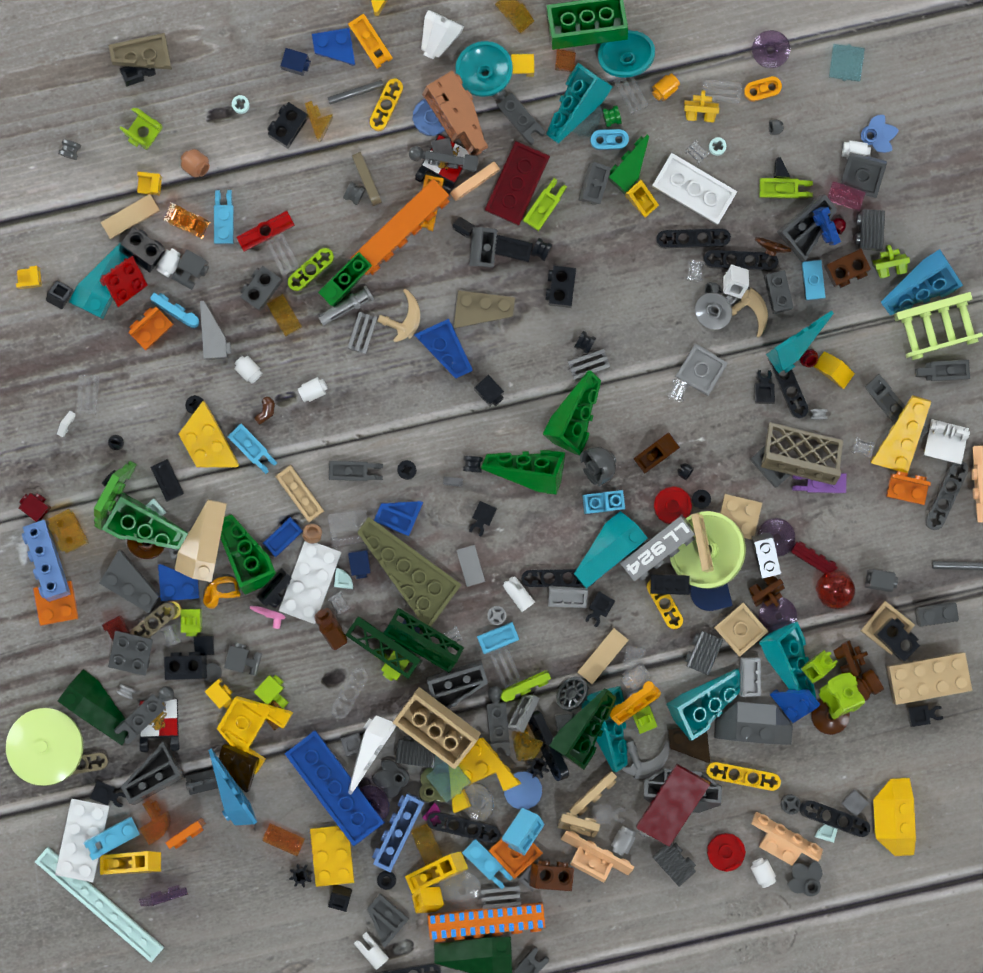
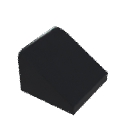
M778 157L775 160L774 178L790 179V175L781 157Z
M459 217L452 225L453 230L466 238L470 237L473 227H475V225L462 217Z
M56 281L47 293L46 301L59 309H63L73 289Z
M194 636V651L201 652V655H214V636Z
M334 885L328 907L347 912L352 889L341 885Z

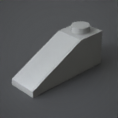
M200 301L203 358L205 360L228 359V354H231V343L227 342V338L204 301Z

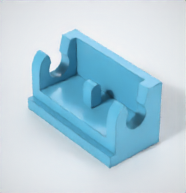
M522 808L502 837V841L509 844L508 847L525 856L545 824L539 815Z

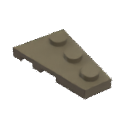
M165 33L109 45L113 65L172 70Z
M458 290L454 329L513 317L515 297Z

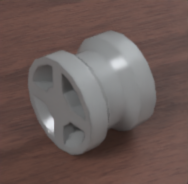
M494 606L488 611L487 616L490 623L500 625L506 620V612L502 607Z

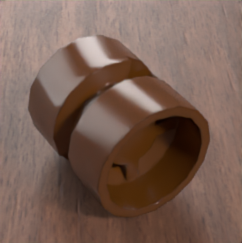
M872 669L864 672L861 679L856 678L858 691L862 694L865 701L870 698V694L877 695L884 690L882 683Z

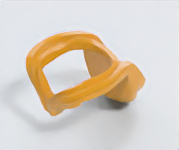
M222 576L213 580L205 590L203 596L204 605L207 608L214 609L218 605L219 598L240 597L241 593L239 592L236 579L232 576ZM233 583L235 591L221 593L217 591V585Z

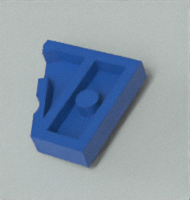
M349 28L312 34L316 55L329 57L332 60L342 61L352 66L355 65Z
M820 207L814 210L815 216H813L816 225L821 227L823 231L821 235L825 243H829V245L840 243L841 240L836 226L828 216L831 213L829 208Z
M423 502L382 503L374 521L409 536Z
M158 565L161 601L200 598L199 580L192 579L165 565Z
M801 689L799 691L787 690L786 692L774 690L770 694L792 723L820 706V703L808 689Z

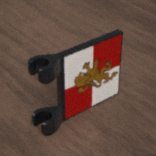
M439 134L436 140L445 139L446 137ZM451 141L454 156L465 158V154L469 155L463 146ZM424 160L415 175V180L422 182L427 171L447 181L443 188L450 194L463 167L459 166L458 169L448 168L445 163H440L439 166L428 164V160Z
M178 699L164 701L162 704L166 709L140 732V752L149 751L148 738H171L170 749L172 751L180 749ZM139 700V706H140L145 700Z

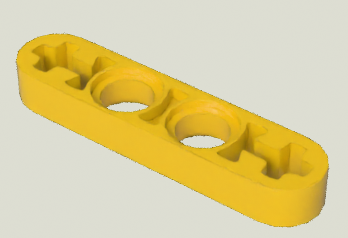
M711 762L706 768L707 775L714 780L770 791L777 790L781 784L780 777L771 772L720 762ZM717 765L719 770L724 771V767H727L725 778H722L723 774L716 773V776H713L710 768H714ZM732 769L739 771V777L736 780L729 778V771ZM750 773L758 775L756 783L748 782V775ZM762 774H765L764 779H771V776H774V780L777 783L769 787V783L763 782V786H761Z

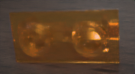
M270 823L262 841L298 856L305 838Z

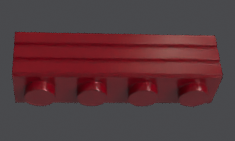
M795 542L790 553L825 575L833 576L838 568L835 562L831 560L829 562L822 554H816L814 549L806 548V544L803 542Z

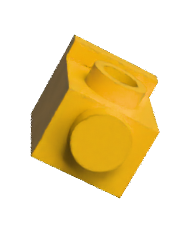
M221 678L204 691L219 709L223 706L228 708L233 701V697L230 695L232 691L227 685L224 684L222 686L220 684L223 681Z

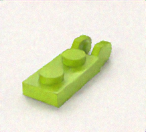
M555 178L543 190L523 219V222L538 232L567 189V186L563 185L556 196L550 193L557 184L558 180Z
M760 178L759 198H813V193L798 192V186L810 187L813 186V181L787 178Z
M548 670L503 689L501 694L502 701H512L516 694L519 693L520 695L527 694L531 691L530 688L534 686L542 687L549 683L548 680L551 679Z

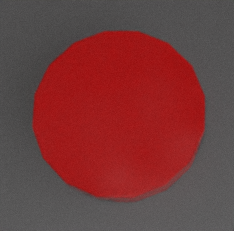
M667 487L655 497V514L666 524H671L681 515L686 519L691 514V498L682 488Z
M718 834L708 844V860L713 867L720 871L729 872L736 870L741 866L745 858L744 844L734 834Z

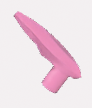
M250 606L251 610L267 618H273V628L280 629L281 619L284 620L286 618L277 611Z

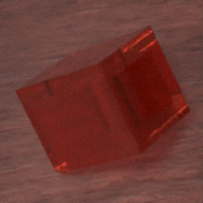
M122 616L102 624L105 632L108 631L112 641L114 640L115 631L130 634Z

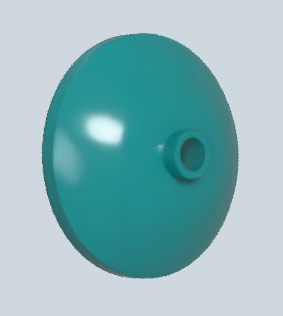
M628 30V40L602 43L598 50V60L602 69L612 76L621 78L633 77L643 73L651 66L655 58V47L652 40L647 35Z
M489 41L476 42L465 48L459 55L455 68L456 74L462 79V86L465 91L468 90L472 95L479 97H488L501 92L508 85L513 74V64L509 53L499 44ZM483 72H489L487 76L482 75Z

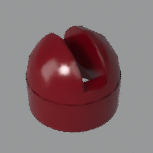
M836 218L833 222L837 233L841 235L846 228V222L842 218Z

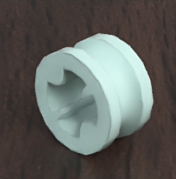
M238 95L232 100V107L236 113H246L249 109V101L245 96ZM237 101H245L243 109L240 107L239 109L236 108L238 105Z
M716 137L711 140L709 151L715 156L722 155L726 150V142L724 139ZM720 142L723 149L715 151V146H712L713 143L717 144Z

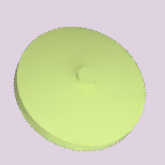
M711 511L699 512L704 518L714 570L708 573L702 571L695 535L693 536L695 540L687 546L682 544L678 547L680 551L673 557H670V561L678 575L690 576V585L704 589L717 588L730 582L741 570L746 555L745 539L740 528L727 516ZM689 516L686 518V520L694 529L692 517Z
M50 708L35 709L22 715L11 727L6 740V755L12 770L24 781L35 785L47 786L64 781L77 769L83 755V737L78 725L67 714Z

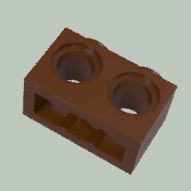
M862 249L825 266L833 286L839 285L840 288L851 284L849 280L855 277L857 280L868 276L867 272L871 270ZM853 261H859L861 263V270H855L853 268ZM836 269L844 271V278L836 277Z
M539 860V863H532L529 886L535 889L572 891L574 868L568 866L567 862L558 861L557 865L550 864V861ZM543 870H545L546 875L543 879H541L540 873ZM563 871L564 877L563 879L559 880L558 875L560 872Z

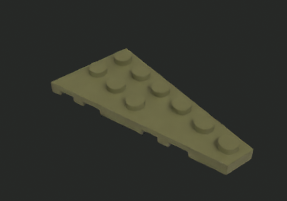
M368 517L357 533L419 620L431 627L462 584Z

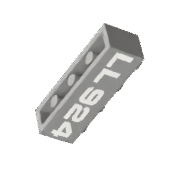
M681 515L620 564L634 581L638 578L642 581L649 575L648 571L651 568L657 569L665 563L663 561L668 555L673 557L680 551L678 547L682 544L687 546L695 540L693 537L695 535L694 529L685 517Z

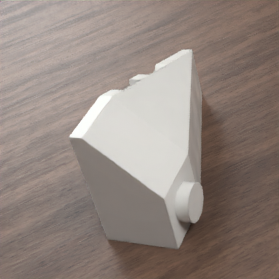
M375 716L373 720L369 718L363 727L366 731L363 734L348 791L350 795L396 728L392 721Z

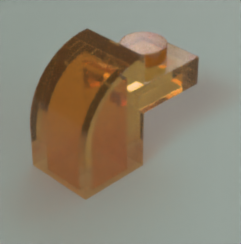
M174 203L170 204L163 219L169 225L201 239L210 223L205 218L189 212Z
M152 799L142 804L152 821L139 828L149 845L163 837L169 830L171 823L169 812L167 811L161 815L159 804L156 800L153 802Z

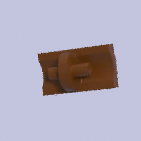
M775 576L764 579L768 587L763 590L758 584L749 588L752 601L756 607L764 603L766 607L773 604L776 608L779 606L777 600L783 597L780 591L785 589L783 581L781 579L778 580Z
M850 640L833 650L837 660L844 657L847 659L848 664L840 667L842 674L851 673L854 677L862 673L860 666L866 664L863 657L868 655L867 651L861 652L859 646L853 649Z

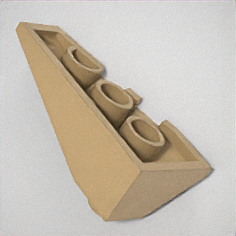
M207 500L185 541L178 550L175 571L192 579L212 582L227 503Z

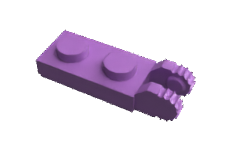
M841 474L835 485L807 479V486L795 485L792 486V491L846 493V474ZM793 475V478H792V479L801 480V479H807V478H802V477H798V476H794V475Z

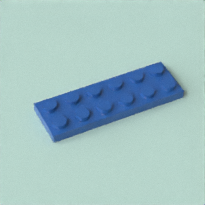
M316 730L285 753L286 757L353 846H356L385 823L358 786L351 795L348 793L352 779Z

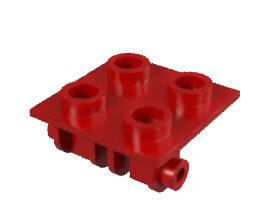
M133 256L128 259L125 258L122 263L115 265V269L111 268V272L102 275L99 280L103 286L106 285L117 307H120L148 286Z

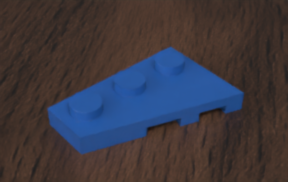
M449 319L414 334L455 379L473 371Z

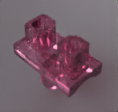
M833 181L828 198L831 202L860 211L866 192Z

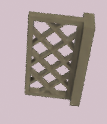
M770 422L768 424L765 452L761 467L835 485L841 476L840 463L843 440ZM772 430L780 431L783 436L776 439L772 434ZM797 435L801 441L795 444L790 436ZM784 439H786L791 446L786 450L779 443ZM811 439L816 440L819 446L813 448L808 441ZM805 444L809 452L803 454L798 446ZM776 445L781 453H771L770 447ZM826 445H837V451L832 453ZM821 448L828 455L823 459L816 452ZM794 449L799 457L797 459L791 458L788 452ZM812 454L818 462L811 463L806 457ZM831 459L835 464V468L828 467L825 461Z

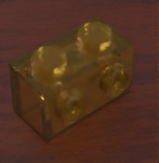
M67 509L48 519L50 522L48 527L53 535H57L59 539L57 544L62 552L65 551L66 554H69L89 544L72 509Z

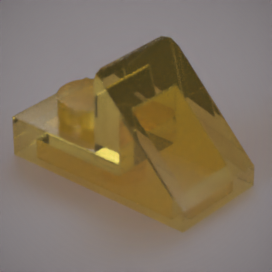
M499 0L495 4L497 9L520 34L534 23V19L524 4H520L517 0Z
M312 101L305 103L317 141L321 142L333 120V114L318 119L321 116L318 106H313Z
M283 294L267 303L285 337L302 328Z
M525 728L523 733L517 732L513 740L518 761L536 758L543 744L541 740L531 738L527 728Z
M427 823L411 830L416 847L426 866L443 858L434 834Z

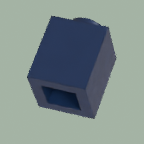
M285 48L280 67L282 70L304 76L305 71H309L311 61L308 54Z
M368 550L348 553L351 576L356 575V579L367 578V574L371 573Z

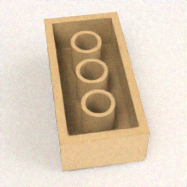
M964 652L886 666L892 701L896 705L972 691L966 654Z
M418 687L393 721V724L453 769H456L481 734L420 687Z

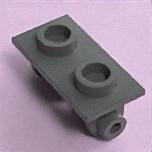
M213 770L185 776L187 781L186 788L189 790L190 795L218 788Z

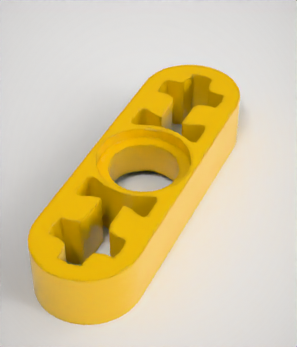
M390 79L387 82L370 117V126L374 131L379 132L386 128L401 97L403 84L398 79ZM396 83L398 84V88L400 90L394 91L393 97H396V99L394 100L390 96H385V94L387 93L388 95H390V85L394 86ZM384 100L391 101L392 107L389 110L381 108V103ZM377 111L388 114L387 117L383 115L381 119L383 125L376 127L373 120H378L380 117V113H377Z
M649 580L646 586L647 591L666 625L671 629L680 628L683 624V617L670 594L662 595L656 600L654 596L658 594H650L651 580ZM661 599H669L670 607L668 609H662L659 606ZM672 608L675 609V612H672L673 616L679 617L678 625L676 626L669 623L671 620L669 614L666 617L664 615L665 612H669Z

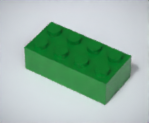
M580 0L547 5V20L552 50L628 40V24L623 0Z

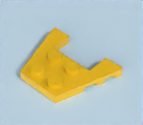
M236 696L216 729L230 746L259 758L255 771L256 775L266 758L250 748L266 719L284 728L293 712Z
M484 738L477 740L456 769L449 766L453 813H458L471 807L464 787L495 773L503 791L521 784L519 779L514 777L508 766L504 765L499 759L498 754Z

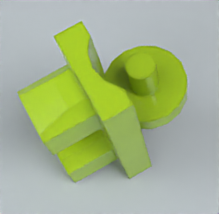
M891 245L886 246L885 252H880V259L872 260V266L876 269L880 278L889 277V267L895 266L896 274L907 273V264L910 263V258L905 253L900 254L899 249L892 250Z

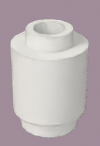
M849 140V142H844L842 157L848 159L850 152L870 157L871 147H868V143Z
M173 248L170 251L166 249L158 261V266L155 270L169 278L176 271L177 265L181 260V254Z
M241 356L234 363L236 365L234 369L251 384L256 382L263 374L260 371L261 368L249 356L245 358Z
M316 377L302 384L298 391L304 402H311L325 395V390L328 388L324 379L320 380Z
M759 858L752 862L751 870L762 888H766L776 882V875L768 859L763 860V858Z

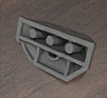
M736 702L716 718L714 738L791 745L793 725L776 705Z
M664 768L650 778L645 779V800L650 803L652 802L673 769ZM691 771L710 782V786L693 812L701 813L720 806L722 786L703 772Z

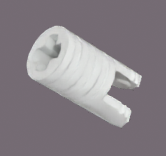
M511 577L509 581L504 582L503 586L521 612L535 603L516 577Z
M366 932L363 934V938L371 949L367 950L360 941H356L354 945L377 970L389 958Z

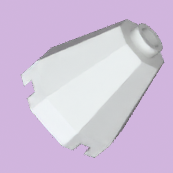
M428 10L425 15L421 46V50L425 51L423 55L434 59L435 56L439 58L462 33L464 26Z

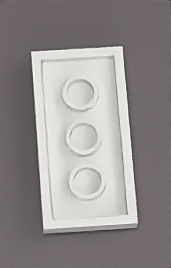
M673 153L669 156L652 185L653 188L716 225L719 224L737 193L736 190Z
M304 541L279 611L316 624L314 616L321 610L342 552L318 543L311 544Z
M71 799L55 875L94 882L99 858L92 860L89 855L90 851L83 842L105 831L110 806ZM97 842L95 845L97 849L101 848V845L99 842Z

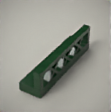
M400 608L396 610L383 632L386 636L448 673L455 666L464 649L462 645ZM398 615L404 618L407 624L397 621ZM414 627L422 629L423 634L417 633ZM430 637L437 638L440 644L432 642ZM447 647L457 650L456 655L450 653Z
M359 616L345 634L352 641L407 679L410 678L416 667H419L423 662L418 656ZM357 625L364 630V638L357 639L351 635ZM377 638L380 642V648L371 649L368 639ZM393 649L396 659L387 660L384 650ZM409 660L413 663L408 673L401 669L400 661Z

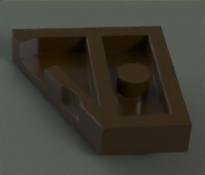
M680 728L668 729L670 749L710 763L707 731L691 741Z
M224 744L221 747L219 759L234 781L247 793L251 788L259 758Z

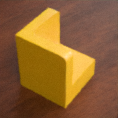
M511 54L513 74H526V77H534V54Z
M137 172L139 177L137 192L160 196L162 176L156 173Z
M29 266L30 269L17 270L18 283H16V287L18 289L42 287L40 267Z
M440 887L419 888L412 895L416 913L437 912L444 905Z

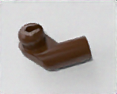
M270 397L262 399V412L254 417L259 425L274 414L275 403Z

